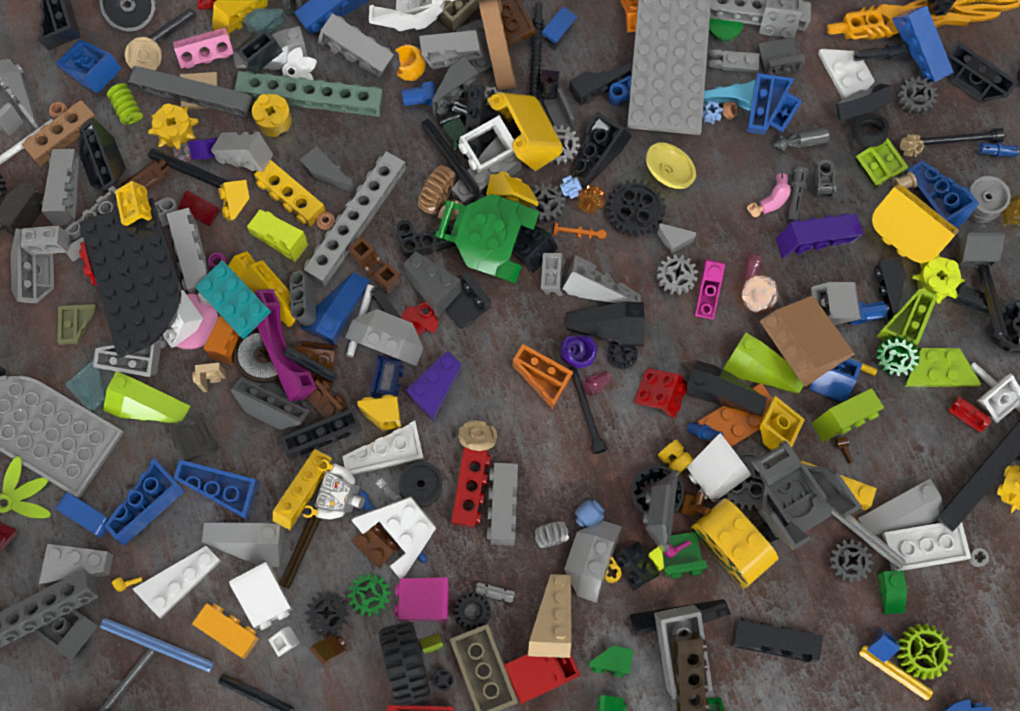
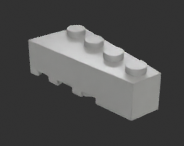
M498 136L478 158L480 164L506 151ZM514 153L479 174L476 170H472L471 167L467 171L479 186L480 193L485 196L490 174L506 172L511 177L522 169V161ZM461 180L452 188L453 199L458 200V202L461 201L464 206L476 196L471 195Z
M52 149L51 156L49 157V171L42 212L52 225H70L76 221L80 156L75 149Z
M494 463V469L490 468V480H493V488H489V500L493 501L492 507H488V519H492L491 527H487V539H491V545H515L518 464Z

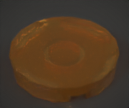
M764 275L752 276L742 285L740 290L741 301L752 312L768 311L777 302V286L769 277Z

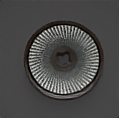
M259 330L251 331L244 339L241 337L234 350V362L239 372L247 379L258 383H269L278 380V374ZM285 339L287 347L290 346L288 341ZM260 353H262L263 355L267 354L266 359H264V357H260Z

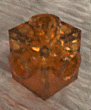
M589 184L586 189L581 190L578 196L580 201L577 208L594 215L598 209L602 210L606 199H603L606 192L596 185Z

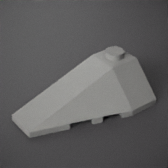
M300 26L272 34L283 52L262 69H270V71L282 70L284 64L287 63L288 54L297 47H301L303 57H308ZM233 51L236 69L251 70L238 54ZM289 68L288 72H295V70L293 68Z
M928 479L857 520L874 535H878L884 532L931 525L938 521L936 518L944 508L941 495L931 479Z
M204 523L202 543L257 566L266 562L271 567L280 568L284 528L279 524Z

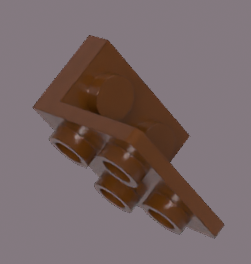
M300 341L296 346L297 351L334 371V358L338 353V345ZM310 371V374L314 382L317 379L324 380L322 377Z

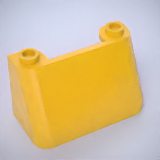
M499 92L487 99L492 109L500 111L509 122L512 119L515 120L521 135L514 140L513 150L517 158L535 172L562 153V143L540 102L534 96Z

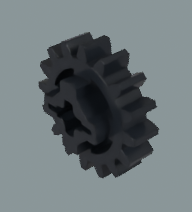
M327 591L326 596H323L320 592L318 599L312 597L313 604H307L310 611H306L305 615L310 616V618L306 620V623H312L310 629L314 630L317 628L318 635L322 631H324L326 637H328L330 631L333 635H336V629L343 630L342 623L348 624L345 617L350 616V613L345 612V610L349 606L348 604L342 605L345 599L342 597L338 600L337 593L332 597L329 591ZM332 601L339 605L340 610L333 608ZM321 602H323V605L319 609H316V607ZM327 609H329L330 612L334 613L332 615H329L328 619H326L324 615H321L325 613ZM315 618L322 620L323 627L317 624ZM335 619H339V621L332 626V622Z

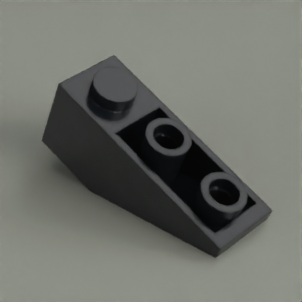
M901 257L880 260L873 270L874 277L878 279L879 295L882 296L883 302L887 306L888 319H892L898 312L906 277Z

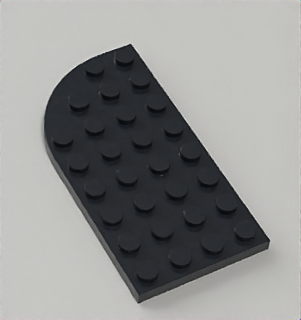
M153 198L148 199L152 216L150 220L140 218L126 226L121 224L119 209L79 222L115 350L119 358L141 351L160 340V336L168 328L170 329L175 322L179 304H181L182 294L179 278Z

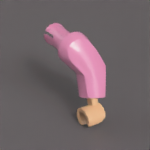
M781 173L776 176V186L770 196L759 201L760 206L756 203H751L747 206L748 211L753 217H758L761 211L765 214L779 209L786 202L791 193V187L788 185V176L783 173V178H781Z

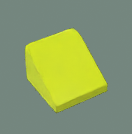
M657 547L648 554V558L652 561L657 571L660 572L664 569L662 550Z

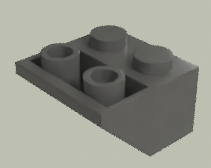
M979 231L967 232L955 245L958 267H980L981 264L995 267L1001 260L1005 233H998L997 231H988L986 233H979Z

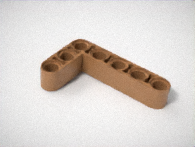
M481 0L479 2L497 89L502 91L516 88L501 16V0Z

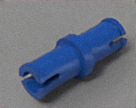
M980 143L979 149L982 150L978 151L979 154L994 155L995 157H1017L1019 151L1015 150L1019 148L1016 145H1003L1002 143Z
M694 421L690 422L687 428L689 433L699 436L702 440L713 441L720 433L723 436L721 431Z

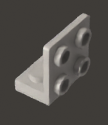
M765 0V11L759 34L794 38L802 14V0Z

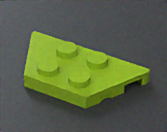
M921 348L919 350L918 366L915 365V370L911 371L905 382V387H979L981 385L960 348Z

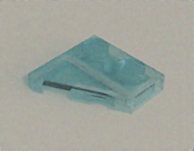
M94 360L65 384L92 413L104 404L106 397L99 368L93 367Z

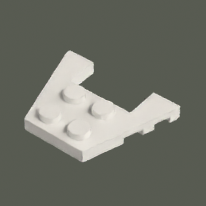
M411 496L352 518V522L362 534L380 522L404 550L405 553L390 564L391 569L400 579L405 577L436 529L434 523Z

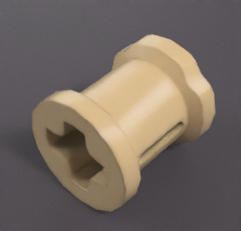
M908 172L906 176L893 178L892 185L893 188L898 184H902L907 189L910 187L915 188L917 187V180L912 172Z

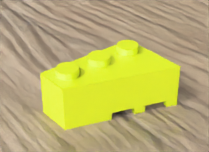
M260 209L247 226L251 235L293 262L297 261L308 246L304 231L276 218L269 211L265 212Z

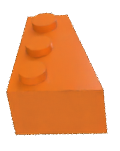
M219 314L203 349L210 359L233 365L235 346L241 337Z
M524 344L521 345L513 359V367L553 410L572 379L573 371Z

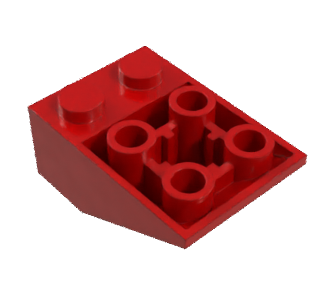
M571 653L570 658L528 656L527 654L504 665L521 704L581 676Z

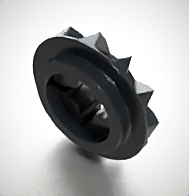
M614 342L608 349L607 357L615 368L628 369L636 363L638 350L635 346L618 345V342ZM621 348L624 352L628 353L625 356V361L624 358H622V356L617 355L620 353Z

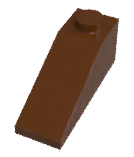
M334 635L309 648L321 664L327 668H331L348 652L345 649L347 644L340 636L336 638Z

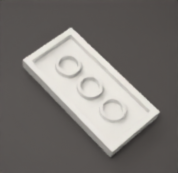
M942 523L883 533L885 544L906 560V564L901 569H898L890 562L891 571H905L971 559L962 523L953 532Z

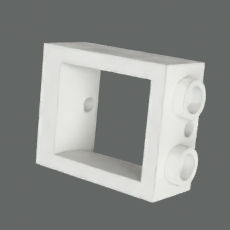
M500 116L461 136L460 144H458L463 154L466 153L468 156L470 167L472 170H476L478 174L515 153L512 147L514 139ZM493 128L506 151L480 164L467 142Z

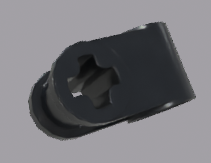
M542 70L540 96L543 99L553 100L557 97L560 71Z

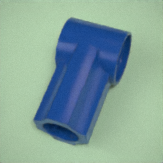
M425 82L420 87L402 89L404 106L421 103L427 106L432 105V100L437 92L436 83Z
M858 302L861 319L850 321V324L860 325L871 320L885 319L888 311L884 302L868 304Z

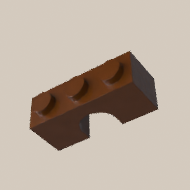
M363 236L348 248L352 259L387 294H390L402 283L401 275L388 262L384 263L380 259L375 248Z

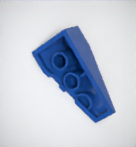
M920 161L906 170L907 173L912 172L915 175L917 188L930 208L956 228L965 223L979 205V202L968 188L960 186L953 179L947 178L939 170L924 161Z
M353 272L316 306L315 322L307 327L302 326L301 330L336 345L370 280Z

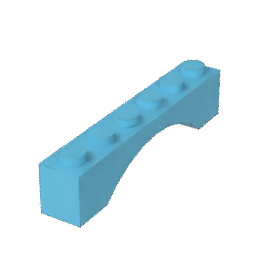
M755 80L745 84L736 83L729 87L723 88L720 86L713 90H704L703 104L707 105L709 100L715 103L719 102V104L730 101L736 103L738 107L750 111Z

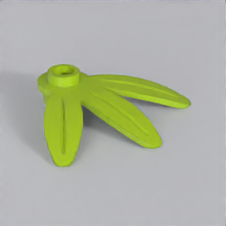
M16 456L10 463L4 477L3 493H0V501L5 499L8 503L5 507L0 506V513H6L12 509L30 518H49L51 512L44 507L29 502H21V500L29 498L43 489L49 480L44 477L25 483L15 490L22 468L21 457Z

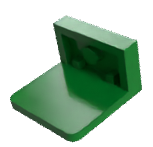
M695 532L671 536L670 544L674 548L688 540L691 545L679 551L671 559L662 552L664 578L679 579L684 574L698 576L702 575V572L707 569L706 560L702 561L698 537Z

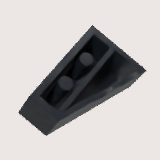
M41 0L40 10L42 11V17L39 20L41 34L38 37V41L47 50L81 37L70 0Z

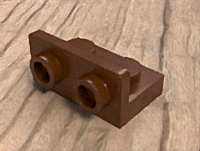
M317 379L314 382L317 388L306 398L325 419L342 413L347 408L344 404L346 402L340 394H335L331 389L332 385L325 379Z

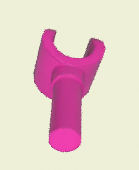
M688 540L676 548L670 544L668 552L663 553L671 559L679 551L691 545Z

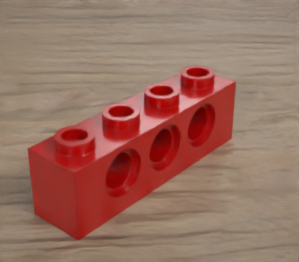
M464 447L452 516V525L475 529L476 524H480L482 512H478L479 504L483 505L485 493L481 492L482 485H486L488 474L484 472L485 466L490 465L491 455L487 454L488 450L475 451ZM472 464H478L480 470L472 472L469 467ZM469 483H475L477 489L469 491L466 486ZM466 502H471L474 504V508L467 511L463 508V505Z

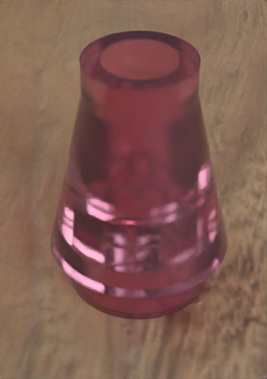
M749 254L748 258H746L745 281L755 283L764 264L762 256Z
M604 371L601 374L586 379L583 383V388L589 396L597 395L612 381V377L607 371Z

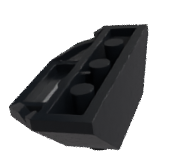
M959 41L947 55L953 69V73L949 74L950 82L979 102L1007 98L1019 83Z
M91 118L80 127L79 155L90 185L102 191H107L119 181L126 167L115 138L97 120Z

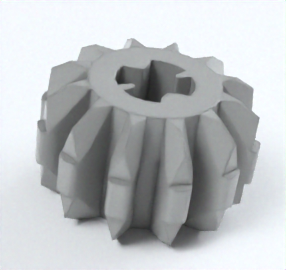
M562 521L538 527L535 530V539L540 548H547L567 542L569 538L568 528L565 522Z

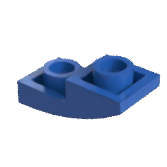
M563 6L544 28L542 34L556 44L563 37L567 29L576 21L577 16Z

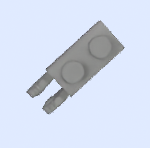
M711 50L709 52L711 58L722 59V61L710 60L708 66L711 68L758 73V53Z

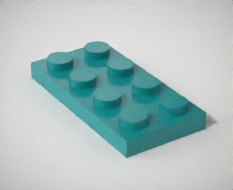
M223 260L195 286L243 339L271 313L270 309Z

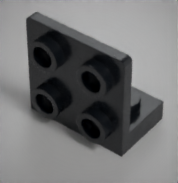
M521 225L522 233L516 238L512 254L521 258L528 271L534 273L543 263V253H554L558 246L551 233L535 225L534 230Z
M467 272L462 275L461 293L445 310L462 329L491 308V299L470 273Z

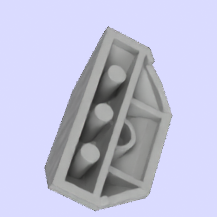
M16 229L11 250V291L17 302L37 304L54 289L53 254H29L21 247L22 229Z
M378 309L352 320L345 337L414 366H417L424 349L413 323Z
M601 521L594 526L577 531L564 570L567 575H571V584L578 597L597 603L622 529L621 526Z

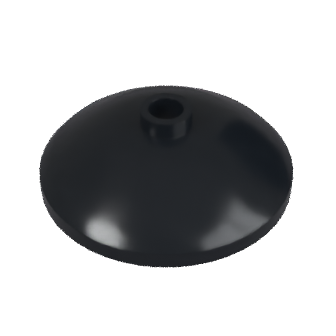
M99 0L100 10L105 20L114 28L126 32L137 31L145 27L151 21L155 11V0ZM126 1L131 3L130 8L124 7Z

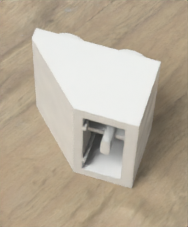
M183 290L181 291V304H179L175 322L170 329L168 328L162 334L171 348L177 346L196 332L203 320V317Z

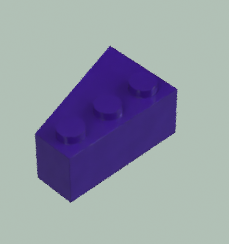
M447 351L406 389L407 396L433 422L462 371L461 363Z

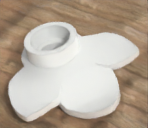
M297 47L288 54L287 63L284 64L282 69L283 75L290 78L303 77L313 80L310 72L315 68L317 60L311 57H303L301 47ZM293 68L295 70V73L290 74L288 72V69Z

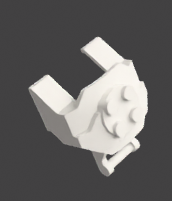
M396 0V10L370 5L369 22L371 24L396 28L399 32L412 28L416 30L423 29L435 21L437 16L443 11L445 0Z

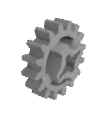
M563 125L560 126V129L553 126L563 144V151L560 154L562 156L556 157L550 163L552 164L554 161H557L559 166L560 162L563 161L567 165L568 159L572 162L574 159L573 155H578L577 150L580 149V144L576 143L579 142V137L574 138L576 132L570 133V127L565 130ZM570 142H572V149H571V151L569 150V147H568V145L570 144Z
M674 254L673 259L667 256L666 262L661 261V267L657 269L659 274H657L656 278L661 280L659 286L664 285V291L671 290V295H673L674 291H677L678 296L681 295L682 291L687 294L689 288L693 289L694 283L698 279L695 277L698 271L693 270L696 265H690L691 259L684 260V255L677 258V255ZM677 270H679V277L677 278V280H675V275L677 273Z

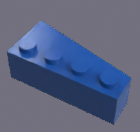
M310 0L294 13L312 35L323 28L332 13L343 17L370 0Z
M155 458L149 463L150 466L146 472L141 474L136 486L130 489L122 505L120 504L104 525L109 533L123 546L185 492Z

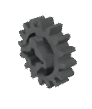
M920 76L916 80L913 77H910L909 81L905 80L898 89L899 93L897 94V97L900 98L898 103L904 104L902 109L908 108L909 114L915 111V115H918L920 111L923 115L927 111L930 112L937 103L936 99L938 98V94H935L937 88L931 87L933 82L928 84L927 78L922 81Z
M541 183V187L534 185V191L532 190L539 203L538 206H531L529 208L536 211L539 210L538 218L540 223H542L543 219H546V222L549 223L550 218L556 221L557 215L562 216L561 210H565V204L563 203H565L566 199L562 197L563 192H557L558 186L551 188V183L548 186Z
M853 539L849 540L848 544L845 540L841 542V545L836 544L834 546L836 550L830 551L833 557L828 559L829 562L833 563L829 569H835L836 571L834 577L840 575V581L842 582L847 579L848 584L853 583V579L856 583L860 582L861 578L866 579V573L872 571L868 566L873 564V561L868 559L872 554L866 553L868 547L861 548V542L859 541L854 544ZM848 549H853L856 552H850ZM856 557L851 565L846 566L850 558ZM845 571H851L854 575L848 574Z

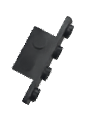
M471 85L468 88L465 134L495 118V110L490 105L484 104L485 85ZM493 128L467 142L477 159L480 157L481 142L490 144L493 141ZM465 153V154L463 155V158H464V159H469L468 156H467L466 153Z

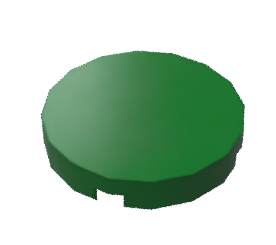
M712 18L709 21L710 35L715 36L720 41L736 39L743 28V22Z

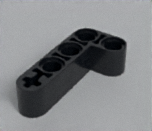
M401 220L397 223L398 240L402 253L406 258H409L415 251L424 256L457 245L456 243L435 237V233L439 228L415 234L410 221ZM454 224L447 226L445 234L451 235ZM402 229L410 230L408 233L400 232ZM427 240H431L433 242L430 245L424 244V242ZM409 245L415 247L413 250L406 249V247Z

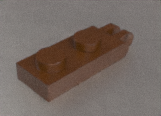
M161 159L158 162L154 160L123 182L121 186L134 181L145 186L146 190H149L167 176L166 172L170 169V166L165 165L161 168L166 163L165 159Z

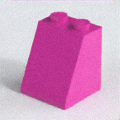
M448 577L400 579V584H396V596H399V604H395V616L398 617L399 622L448 623Z

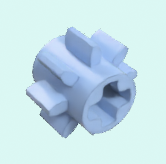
M709 100L707 105L703 104L702 117L704 118V123L714 124L715 120L720 121L722 117L720 114H722L723 108H719V102L715 103Z
M571 175L563 178L564 183L560 184L564 196L570 195L571 199L579 196L578 191L582 190L578 178H572Z

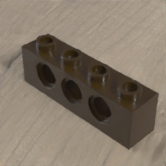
M698 632L673 635L676 710L709 711V703L706 699L708 682L705 679L707 662L704 659V652L707 650L706 641ZM690 654H695L693 659L687 660ZM696 674L694 679L688 680L690 675ZM697 694L693 700H689L691 695Z

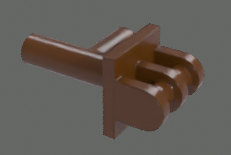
M697 491L695 496L684 492V499L679 512L692 516H698L699 512L707 516L711 513V509L703 506L705 493Z

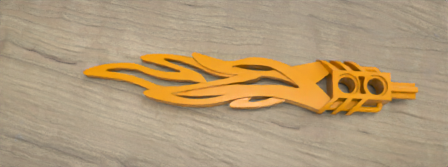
M917 0L906 6L880 4L878 8H874L875 5H873L868 10H865L866 7H863L861 11L847 13L840 23L828 24L827 33L829 35L844 33L845 39L875 40L889 38L899 33L892 18L909 9L926 5L928 7V3H926V0ZM956 0L949 10H953L956 13L948 12L945 16L930 15L936 28L942 25L967 26L969 22L992 20L1001 14V12L989 11H1008L1020 7V0ZM975 2L991 3V4H974V5L965 6V5H968V4H971V3H975ZM993 4H1010V5H993Z

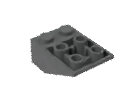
M466 57L451 65L432 100L433 117L435 119L439 116H444L452 108L455 100L462 102L468 97L469 86L478 85V72Z

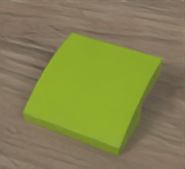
M888 138L882 145L870 147L856 156L876 186L887 182L908 169V166Z

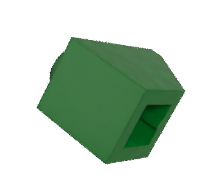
M612 646L590 661L588 667L592 668V672L604 674V671L612 672L614 677L624 678V675L628 676L630 674L634 650Z

